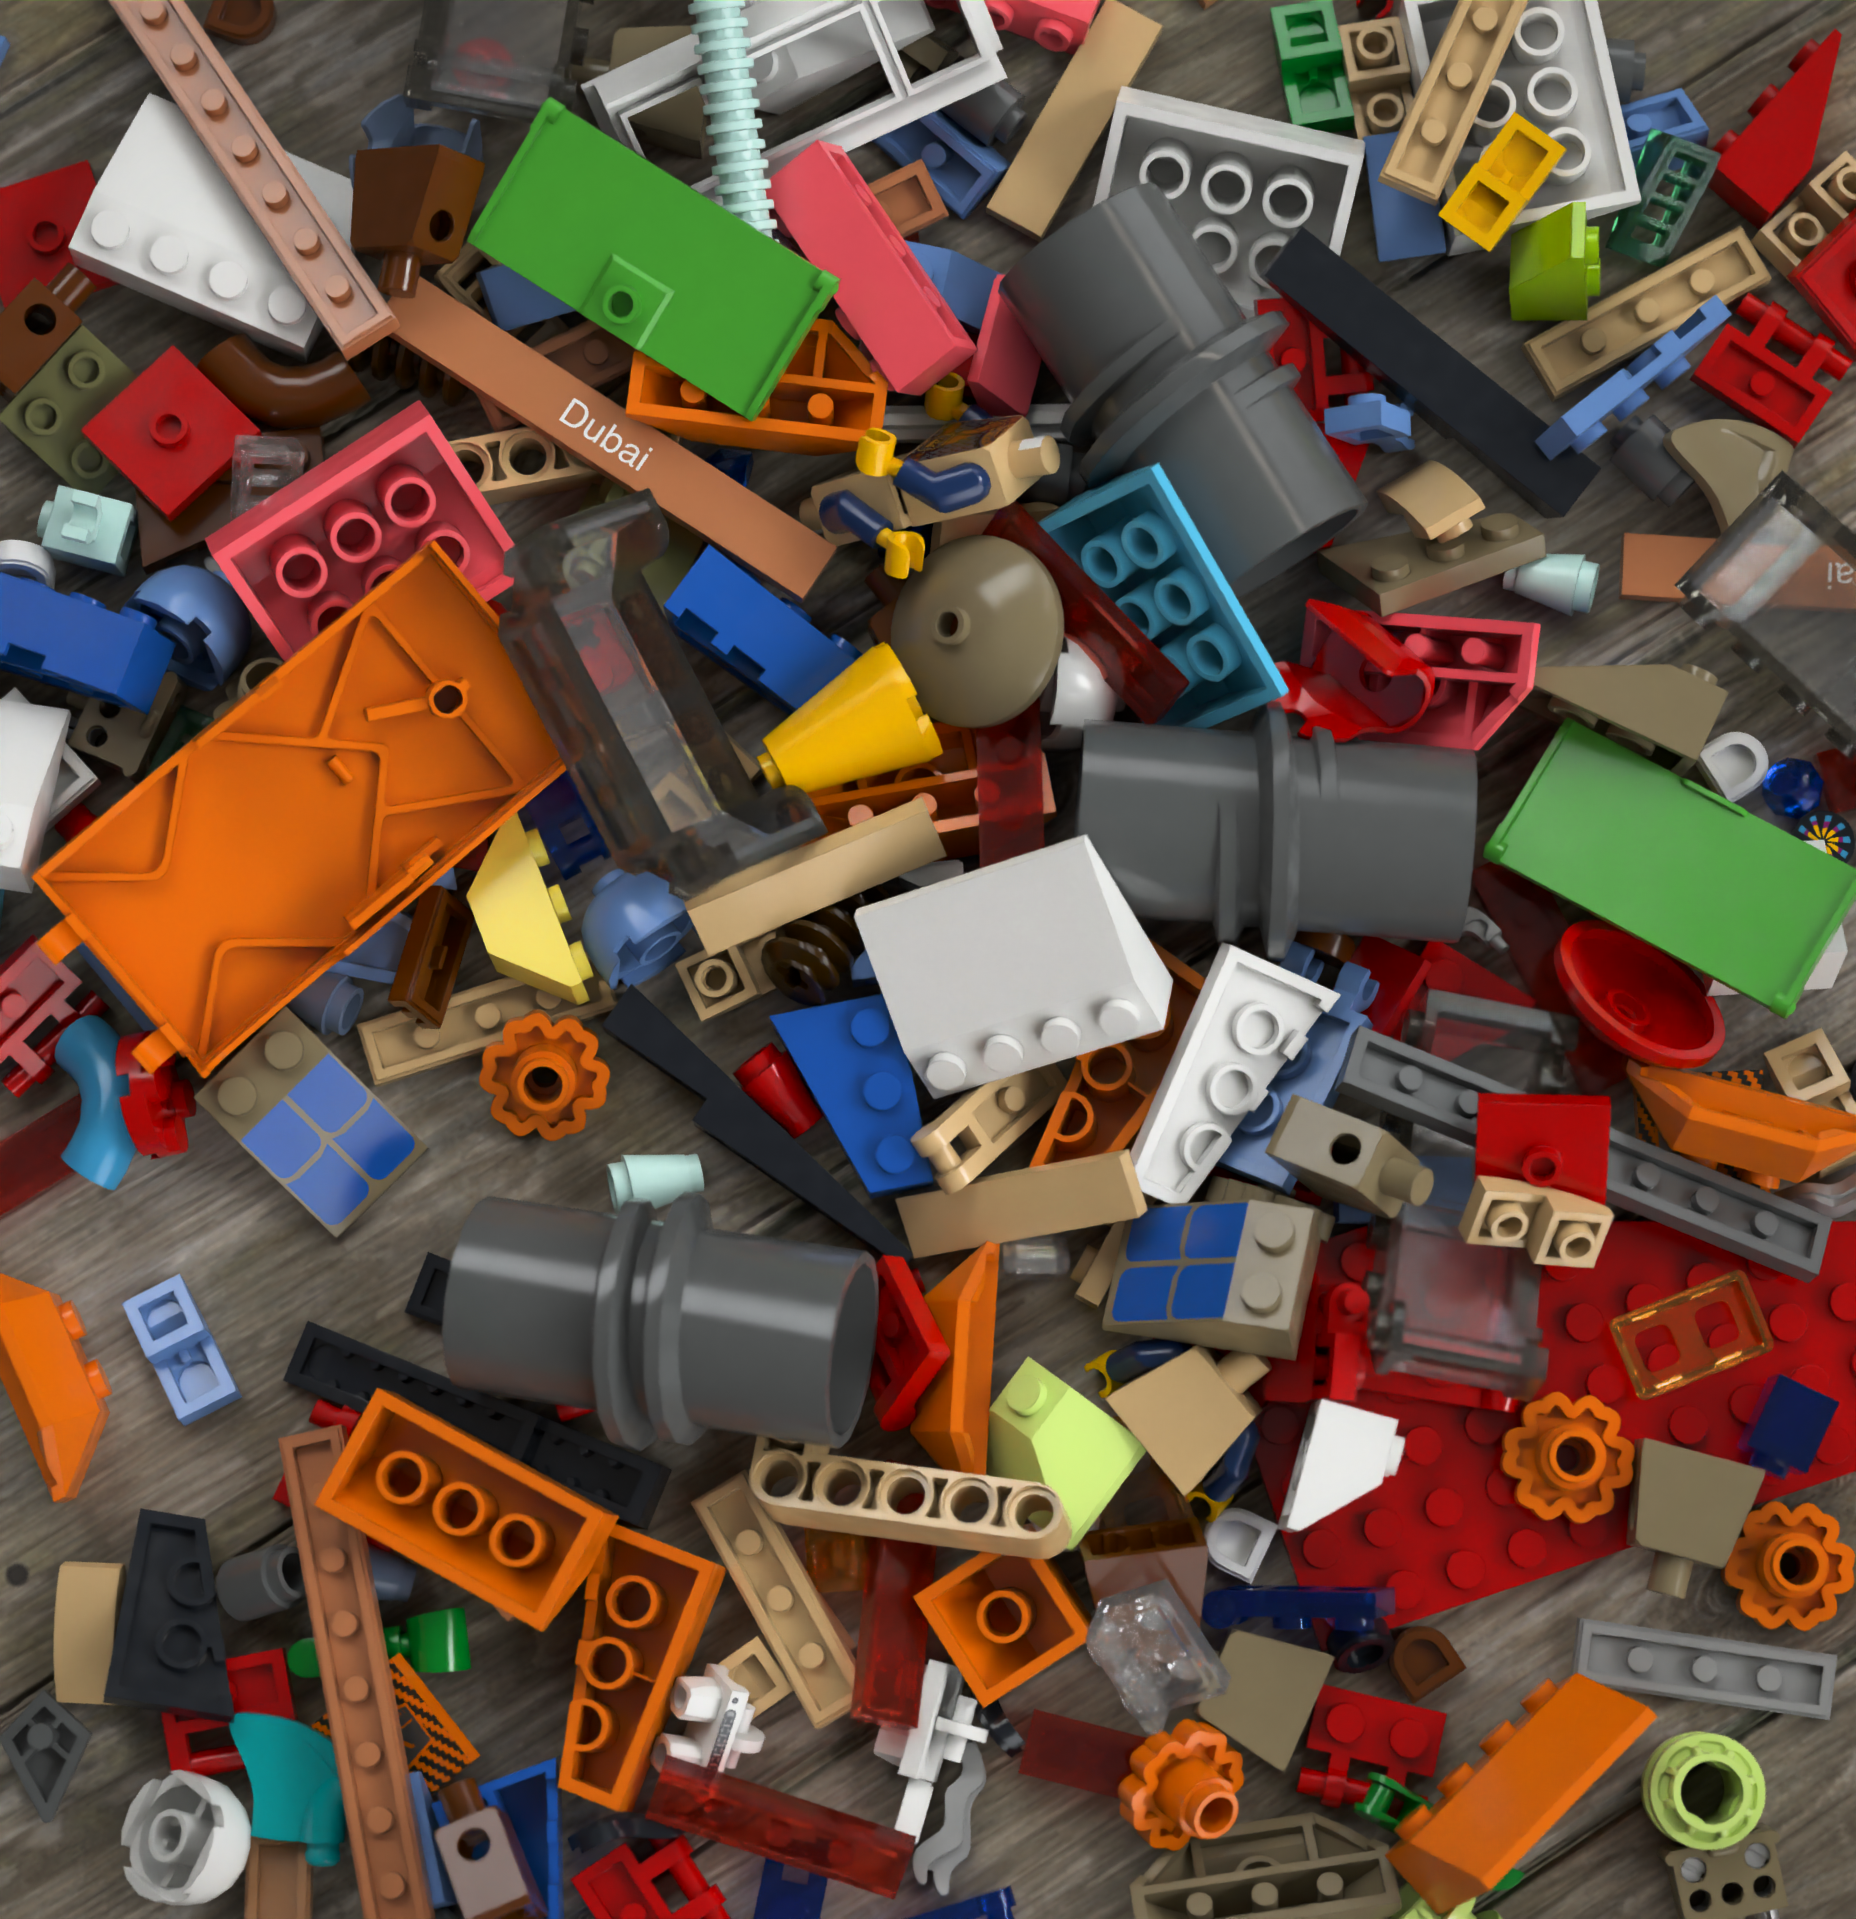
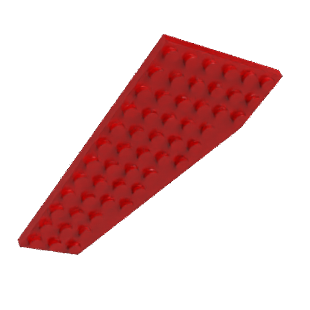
M1612 1221L1594 1268L1534 1264L1526 1248L1466 1244L1458 1229L1460 1222L1373 1223L1331 1237L1327 1244L1320 1242L1314 1270L1315 1273L1320 1275V1285H1336L1351 1282L1360 1286L1369 1296V1308L1356 1322L1526 1349L1524 1369H1517L1513 1392L1520 1395L1517 1414L1499 1413L1356 1389L1355 1402H1336L1398 1420L1395 1435L1404 1437L1405 1443L1395 1476H1383L1382 1484L1300 1531L1286 1532L1279 1530L1320 1652L1328 1650L1326 1640L1330 1633L1339 1625L1351 1619L1362 1616H1378L1387 1622L1389 1629L1633 1547L1627 1545L1626 1541L1630 1483L1624 1487L1612 1489L1614 1505L1609 1512L1595 1515L1591 1520L1580 1524L1570 1522L1563 1512L1552 1520L1544 1521L1538 1519L1530 1509L1520 1506L1514 1500L1513 1493L1518 1480L1506 1476L1500 1469V1459L1503 1453L1502 1437L1508 1430L1522 1427L1520 1421L1522 1407L1530 1402L1540 1400L1550 1393L1560 1392L1569 1398L1571 1403L1583 1396L1592 1395L1603 1403L1604 1407H1609L1619 1414L1621 1424L1616 1436L1629 1440L1633 1446L1636 1439L1648 1438L1766 1470L1763 1482L1752 1506L1856 1472V1221H1832L1819 1275L1809 1283L1656 1221ZM1473 1362L1469 1386L1488 1389L1491 1365ZM1269 1401L1267 1406L1262 1409L1261 1413L1254 1420L1260 1434L1254 1459L1277 1525L1279 1524L1310 1405L1313 1402L1287 1405ZM1561 1446L1556 1451V1460L1560 1469L1564 1471L1571 1470L1577 1460L1574 1450L1568 1446Z

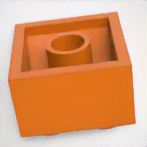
M1032 1523L1023 1525L1024 1530L1036 1532ZM981 1552L913 1596L983 1708L1101 1633L1054 1557L1034 1559Z

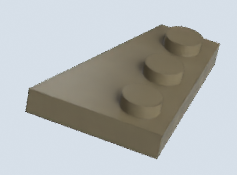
M1497 513L1485 518L1471 520L1473 526L1468 531L1445 543H1439L1437 538L1432 540L1416 538L1412 532L1320 549L1316 552L1320 574L1379 616L1384 617L1546 557L1545 537L1542 532L1513 513Z

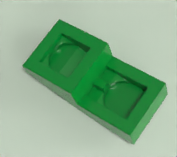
M1313 0L1271 7V26L1289 124L1328 133L1354 129L1355 115L1343 67V46L1332 0Z

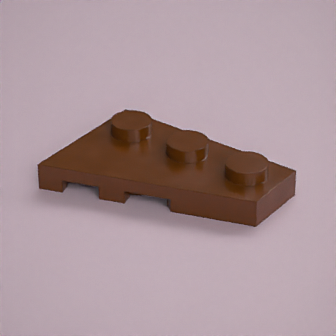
M306 427L261 433L263 438L171 523L135 488L142 568L145 574L148 575L166 567V561L195 548L198 551L208 548L205 541L206 537L324 462L325 449L321 428Z

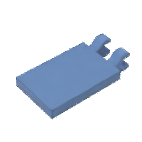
M1293 941L1284 962H1280L1279 967L1316 983L1322 973L1324 962L1313 957L1316 952L1313 948ZM1348 961L1343 965L1333 991L1341 994V996L1328 1013L1322 1012L1305 1035L1308 1038L1307 1042L1293 1061L1287 1059L1266 1087L1269 1093L1254 1113L1249 1111L1230 1136L1232 1143L1215 1166L1290 1195L1297 1179L1267 1155L1265 1150L1292 1094L1331 1109L1333 1108L1340 1094L1334 1090L1350 1037L1359 1025L1370 1030L1373 1027L1370 1019L1366 1015L1361 1014L1362 1011L1372 1004L1380 986L1378 981L1369 978L1371 974L1369 969Z

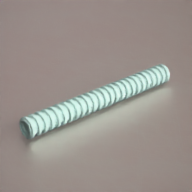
M693 0L694 3L688 5L689 14L696 15L697 23L691 25V31L693 35H699L700 44L694 45L695 55L702 56L703 63L697 66L698 75H704L706 83L700 86L701 95H707L709 104L703 106V114L711 118V125L706 126L707 136H713L714 145L709 146V155L716 156L717 165L711 169L712 175L719 176L720 186L714 187L715 195L722 196L723 208L772 238L771 230L777 228L776 219H770L769 209L774 208V200L767 199L766 189L771 188V180L764 179L763 169H767L769 166L768 160L761 159L760 149H764L766 145L765 139H758L757 129L762 128L763 124L762 119H755L754 109L759 108L760 103L758 98H752L751 89L757 87L756 78H749L748 69L754 67L753 58L746 57L745 49L751 47L750 38L743 36L742 29L748 27V20L746 17L740 16L739 9L745 7V0Z

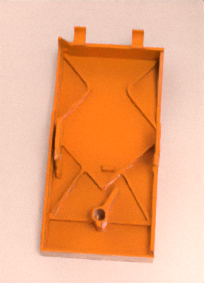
M430 540L32 872L31 878L65 916V918L43 935L36 944L56 966L67 954L84 942L157 1027L154 1032L131 1052L145 1070L151 1075L164 1061L178 1051L183 1058L186 1056L198 1073L205 1079L230 1052L325 971L343 958L348 957L598 744L601 739L437 542Z

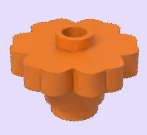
M540 1009L532 1010L525 1014L524 1017L510 1018L503 1029V1041L491 1042L485 1047L483 1052V1066L479 1076V1085L483 1090L494 1094L490 1108L493 1118L502 1124H506V1127L517 1136H525L537 1128L540 1135L548 1141H557L566 1134H575L583 1130L586 1124V1110L597 1109L604 1105L607 1095V1084L610 1078L609 1064L602 1058L595 1056L599 1047V1037L596 1032L588 1027H584L583 1023L574 1015H564L553 1023L550 1016ZM549 1067L556 1071L558 1076L553 1082L543 1084L535 1079L533 1069Z
M1560 1392L1550 1393L1540 1400L1530 1402L1522 1407L1520 1412L1522 1427H1517L1504 1433L1502 1437L1503 1453L1500 1459L1501 1471L1506 1476L1518 1480L1514 1488V1500L1520 1506L1530 1509L1538 1519L1544 1521L1552 1520L1563 1512L1570 1522L1580 1524L1591 1520L1595 1515L1609 1512L1614 1505L1612 1489L1628 1485L1633 1478L1631 1463L1634 1459L1635 1449L1629 1440L1616 1436L1621 1424L1619 1414L1609 1407H1604L1603 1403L1592 1395L1580 1397L1571 1403L1569 1398ZM1561 1446L1572 1448L1577 1457L1575 1466L1569 1471L1561 1470L1556 1460V1451Z
M1770 1501L1762 1504L1757 1510L1749 1511L1740 1532L1742 1538L1737 1539L1724 1568H1721L1720 1575L1722 1581L1727 1586L1740 1589L1736 1597L1737 1610L1742 1615L1753 1618L1759 1626L1765 1629L1778 1628L1786 1621L1793 1629L1807 1631L1814 1628L1819 1622L1833 1618L1837 1612V1601L1834 1594L1848 1592L1854 1585V1572L1852 1568L1855 1563V1554L1849 1546L1836 1542L1840 1530L1839 1522L1834 1517L1822 1513L1812 1503L1797 1504L1789 1511L1783 1503ZM1783 1553L1792 1556L1796 1563L1794 1574L1787 1579L1782 1576L1779 1565Z
M1183 1719L1176 1725L1171 1735L1162 1730L1154 1731L1146 1739L1144 1745L1138 1747L1130 1757V1766L1134 1773L1127 1776L1118 1787V1796L1121 1800L1120 1814L1136 1829L1137 1834L1151 1847L1157 1849L1166 1847L1169 1850L1178 1851L1188 1843L1191 1836L1198 1839L1218 1838L1233 1826L1238 1816L1239 1805L1235 1793L1244 1784V1774L1241 1769L1243 1757L1240 1752L1227 1742L1226 1736L1209 1722L1197 1723L1192 1719Z

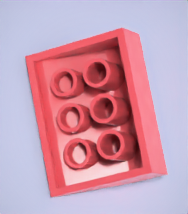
M420 400L205 538L211 555L284 662L430 540L437 542L486 602L532 573L521 553Z

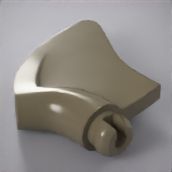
M1731 419L1703 420L1679 427L1664 435L1663 445L1667 452L1692 477L1710 502L1722 536L1738 533L1764 523L1767 537L1773 541L1783 539L1798 532L1800 523L1793 512L1797 506L1788 480V469L1794 449L1784 438L1756 424Z

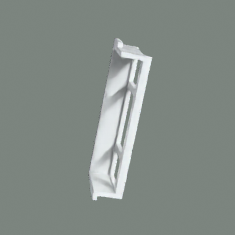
M763 0L741 10L740 16L746 17L748 20V27L742 29L743 36L750 38L751 47L745 49L746 57L753 58V60L859 11L892 89V93L760 153L761 159H767L769 166L767 169H763L764 179H770L816 140L841 146L846 153L1008 78L996 54L1003 47L984 0H956L977 54L912 84L908 79L877 4L881 0ZM691 33L581 84V88L601 131L645 158L628 117L697 86L700 92V86L706 83L704 75H698L697 66L703 64L702 56L695 55L694 45L700 44L699 35ZM701 95L705 105H709L707 95ZM719 176L708 177L690 186L718 205L723 206L722 196H716L714 187L720 186Z

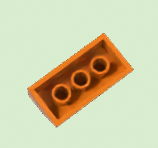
M377 1388L314 1503L315 1506L539 1631H544L587 1577L619 1518V1515L399 1394Z
M1577 1672L1557 1684H1554L1549 1677L1544 1679L1521 1700L1520 1704L1526 1712L1513 1725L1506 1719L1482 1739L1478 1746L1485 1754L1472 1767L1465 1761L1452 1770L1438 1784L1437 1789L1443 1796L1430 1810L1422 1804L1398 1824L1394 1831L1401 1839L1384 1856L1437 1915L1490 1891L1657 1718L1656 1714L1648 1706Z

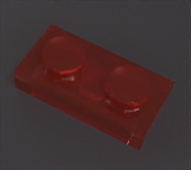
M1033 1709L1018 1773L1119 1799L1118 1787L1127 1776L1134 1773L1130 1766V1757L1138 1747L1144 1745L1147 1737Z

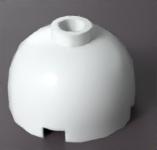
M1064 624L1062 650L1055 671L1040 696L1019 715V720L1031 721V729L1034 736L1022 735L1024 743L1028 747L1031 746L1037 750L1055 752L1076 750L1081 748L1084 719L1113 721L1115 712H1122L1124 710L1127 695L1119 683V677L1112 659L1094 640L1092 634L1087 629Z
M184 1770L169 1771L173 1775L168 1776L164 1780L153 1778L145 1784L129 1807L122 1828L121 1845L130 1847L132 1868L123 1866L125 1876L138 1895L152 1901L169 1905L206 1903L232 1887L243 1871L250 1851V1822L246 1809L228 1786L197 1773Z

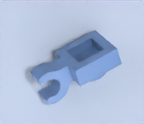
M1376 393L1357 394L1348 397V405L1324 409L1325 434L1353 445L1374 443L1379 445L1386 453L1411 450L1415 448V440L1408 437L1411 436L1410 416H1414V413L1404 402L1396 404L1386 402L1385 395Z

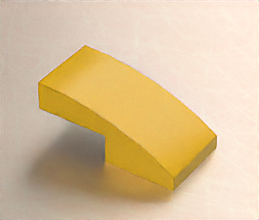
M1514 112L1479 162H1475L1438 216L1488 252H1491L1542 186L1567 149Z

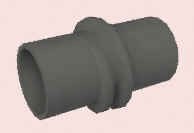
M1148 182L1134 186L1093 206L1036 245L1000 281L998 293L1071 402V406L1066 410L1059 429L1067 441L1077 447L1093 445L1083 457L1080 467V476L1087 487L1094 488L1116 476L1159 463L1237 600L1267 584L1320 549L1365 511L1369 504L1293 389L1301 378L1300 373L1293 363L1278 366L1269 353L1270 349L1285 332L1289 323L1281 311H1271L1248 319L1245 317L1159 185Z
M1270 701L1257 708L1247 732L1084 719L1073 838L1087 835L1136 918L1212 924L1218 948H1220L1222 942L1236 947L1244 927L1259 928L1267 961L1284 962L1297 931L1457 943L1461 939L1466 920L1473 870L1478 785L1476 756L1473 749L1358 740L1335 743L1331 730L1313 726L1312 738L1307 740L1291 735L1281 702Z
M684 1191L673 1201L665 1222L658 1221L657 1212L651 1201L634 1197L624 1202L618 1215L488 1196L476 1203L464 1223L452 1257L443 1315L444 1363L452 1385L462 1390L597 1411L609 1441L625 1449L641 1451L658 1439L672 1443L692 1445L708 1428L840 1449L850 1439L857 1424L870 1381L879 1315L878 1274L874 1258L867 1251L713 1229L709 1202L699 1193Z

